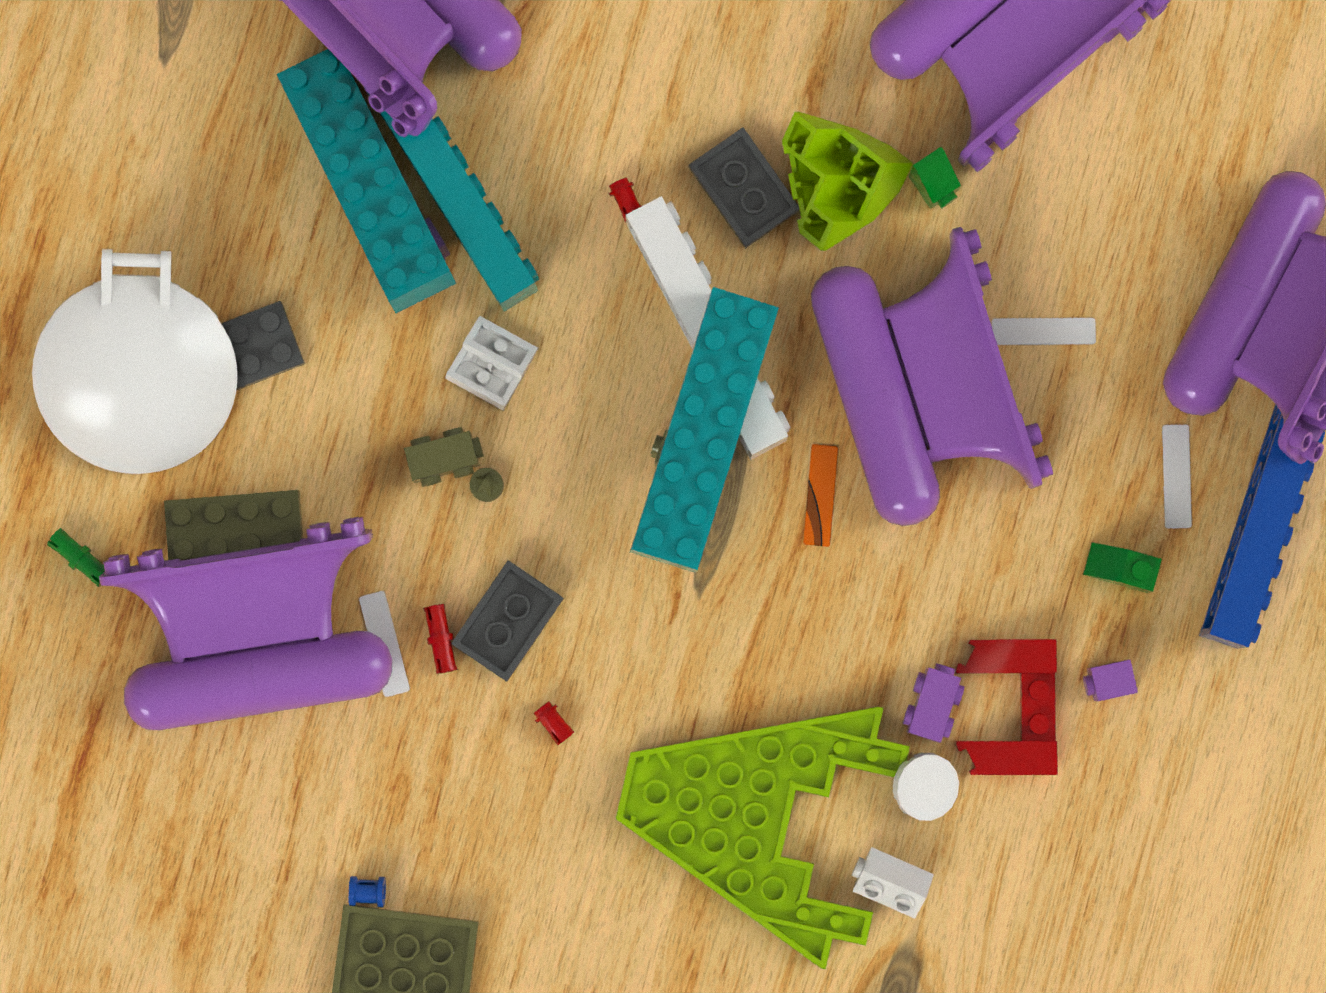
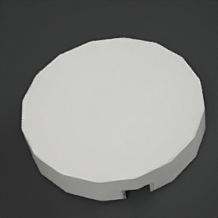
M918 753L913 755L915 757H912L909 761L905 760L899 766L894 776L892 790L894 798L897 800L899 808L903 813L917 820L931 821L942 817L952 808L958 796L959 780L957 772L948 760L934 753Z

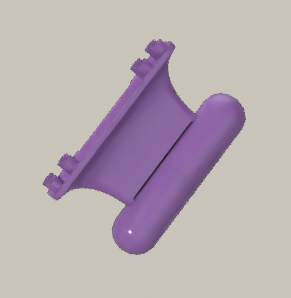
M279 0L283 1L360 81L365 90L370 94L369 103L371 107L379 113L385 110L394 119L392 127L401 137H406L408 134L412 136L421 134L437 111V101L432 92L423 84V78L429 63L443 46L448 43L467 64L477 70L493 72L508 65L518 54L521 44L522 29L515 17L499 0Z
M906 0L877 25L871 35L870 49L872 58L877 66L890 77L900 80L914 79L928 70L940 58L943 59L964 92L971 118L969 140L961 151L958 161L963 167L970 164L976 172H979L992 160L991 157L994 155V152L989 146L993 142L1003 151L1015 141L1016 135L1020 130L1014 124L1023 113L1104 43L1110 42L1119 33L1127 42L1130 41L1143 29L1142 26L1147 21L1141 14L1145 11L1154 20L1168 7L1167 4L1171 0Z
M1284 171L1273 175L1262 187L1165 371L1163 386L1167 398L1174 407L1187 414L1204 416L1218 411L1228 399L1238 378L1251 383L1269 396L1282 413L1284 425L1278 438L1279 448L1296 463L1302 464L1307 460L1315 463L1322 456L1324 446L1318 440L1323 431L1326 430V237L1317 235L1315 232L1324 216L1326 200L1324 191L1316 180L1302 172Z
M961 227L954 228L950 233V254L941 272L922 290L897 304L883 308L877 286L872 277L861 268L852 266L835 267L823 273L815 282L811 292L813 311L875 508L882 518L892 524L900 526L915 525L928 519L936 510L940 500V488L932 464L934 462L959 457H983L998 460L1017 470L1030 489L1041 486L1043 478L1053 475L1052 466L1047 455L1035 458L1032 446L1043 442L1041 431L1037 423L1025 426L1022 414L1018 412L982 298L984 295L982 286L989 285V281H992L987 262L984 261L974 265L971 256L979 253V249L982 248L976 229L963 232Z
M363 517L344 519L343 523L340 524L341 533L331 534L329 522L309 525L310 528L306 529L308 538L300 539L298 542L185 560L178 558L165 561L162 549L144 551L142 555L137 556L138 565L130 566L129 554L112 556L108 558L109 560L104 561L105 572L99 576L101 586H114L129 590L148 605L164 632L172 659L171 661L147 664L137 668L129 676L124 688V704L131 719L147 730H165L365 698L380 693L388 684L392 674V657L388 646L380 637L369 631H353L333 635L331 620L332 594L340 566L353 550L370 543L373 538L372 529H365Z

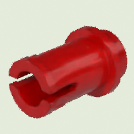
M627 177L609 185L611 189L609 195L610 197L614 196L625 223L626 214L641 207L632 189L634 183H629Z
M548 701L533 714L537 718L535 722L538 723L540 721L558 746L570 737L574 730L571 729L556 710L558 706L556 704L553 706Z

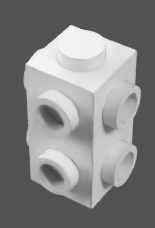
M871 847L866 858L859 857L854 867L852 876L857 879L853 892L915 919L927 897L934 874Z

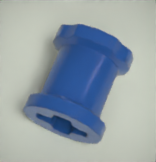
M357 876L350 877L349 906H355L356 903L377 904L378 907H384L386 898L385 877H379L378 880L358 879Z

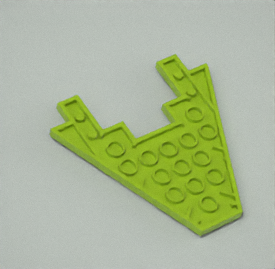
M873 707L630 753L616 819L821 969H826L832 938L866 946L873 912L807 897L814 863L781 856L795 792L798 790L829 797L836 764L894 777L899 766L907 760L910 746L877 739L883 708Z

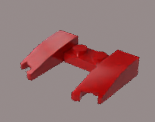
M1057 639L969 640L968 644L973 646L974 649L965 666L960 663L957 664L955 674L1020 673L1021 741H956L958 751L966 749L975 768L969 770L970 775H1058L1055 699Z

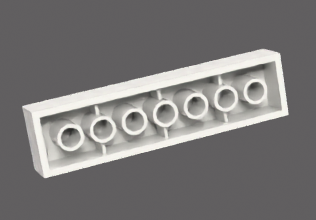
M661 196L626 214V223L693 350L712 291L709 287V284H711L710 279L712 278L704 262H696L693 256L696 254V247L688 232L686 231L681 234L678 228L680 217L673 203L669 202L666 204ZM758 378L739 435V439L750 460L786 442L788 438L787 432L790 429V425L782 410L776 413L771 404L774 402L773 399L775 397L766 380L760 383Z

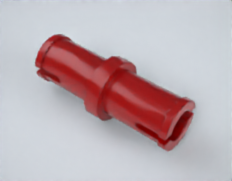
M445 604L424 607L430 635L427 638V643L432 646L436 674L458 670L451 644L454 636L453 633H449Z

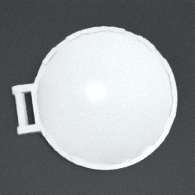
M102 249L101 280L76 294L74 293L54 311L40 334L33 358V388L39 410L46 424L57 439L72 453L106 470L129 474L152 473L173 468L186 462L206 448L218 435L228 419L234 403L237 388V362L231 339L219 321L218 316L199 297H195L190 292L180 288L179 285L171 282V251H161V254L113 253V249ZM113 266L160 268V276L113 274Z

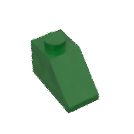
M942 147L912 166L908 177L930 209L936 205H939L942 209L958 198L955 193L960 189L961 184Z
M1091 542L1083 575L1150 593L1154 590L1162 559L1129 549Z

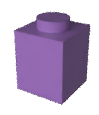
M1131 659L1087 668L1088 675L1083 676L1087 696L1093 695L1094 701L1138 693Z

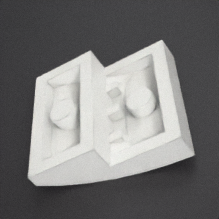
M479 316L464 340L460 352L447 371L445 379L504 411L534 358L538 347Z

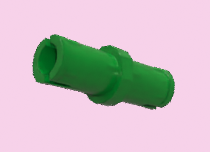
M59 528L51 536L47 545L69 562V567L73 570L77 568L96 586L100 587L99 576L105 572L104 564L90 553L91 549L86 545L82 547L62 528Z

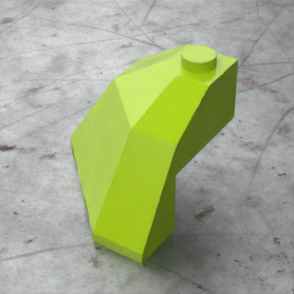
M794 112L782 139L784 154H789L792 173L788 174L792 197L793 200H798L801 219H797L799 233L821 251L828 250L873 222L900 192L913 162L892 146L866 133L802 112Z

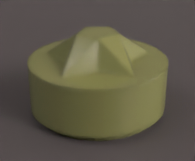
M479 469L470 479V490L480 501H494L503 492V479L494 469Z

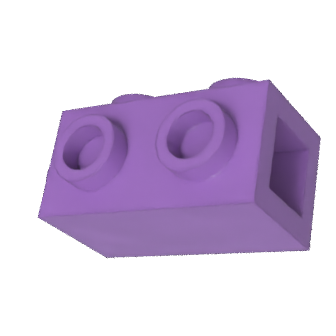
M936 663L934 669L928 667L925 670V674L918 673L913 691L917 692L918 696L914 706L908 705L903 724L908 725L907 733L941 743L943 737L949 738L954 719L949 717L953 704L959 706L964 692V686L959 685L961 677L954 676V668Z

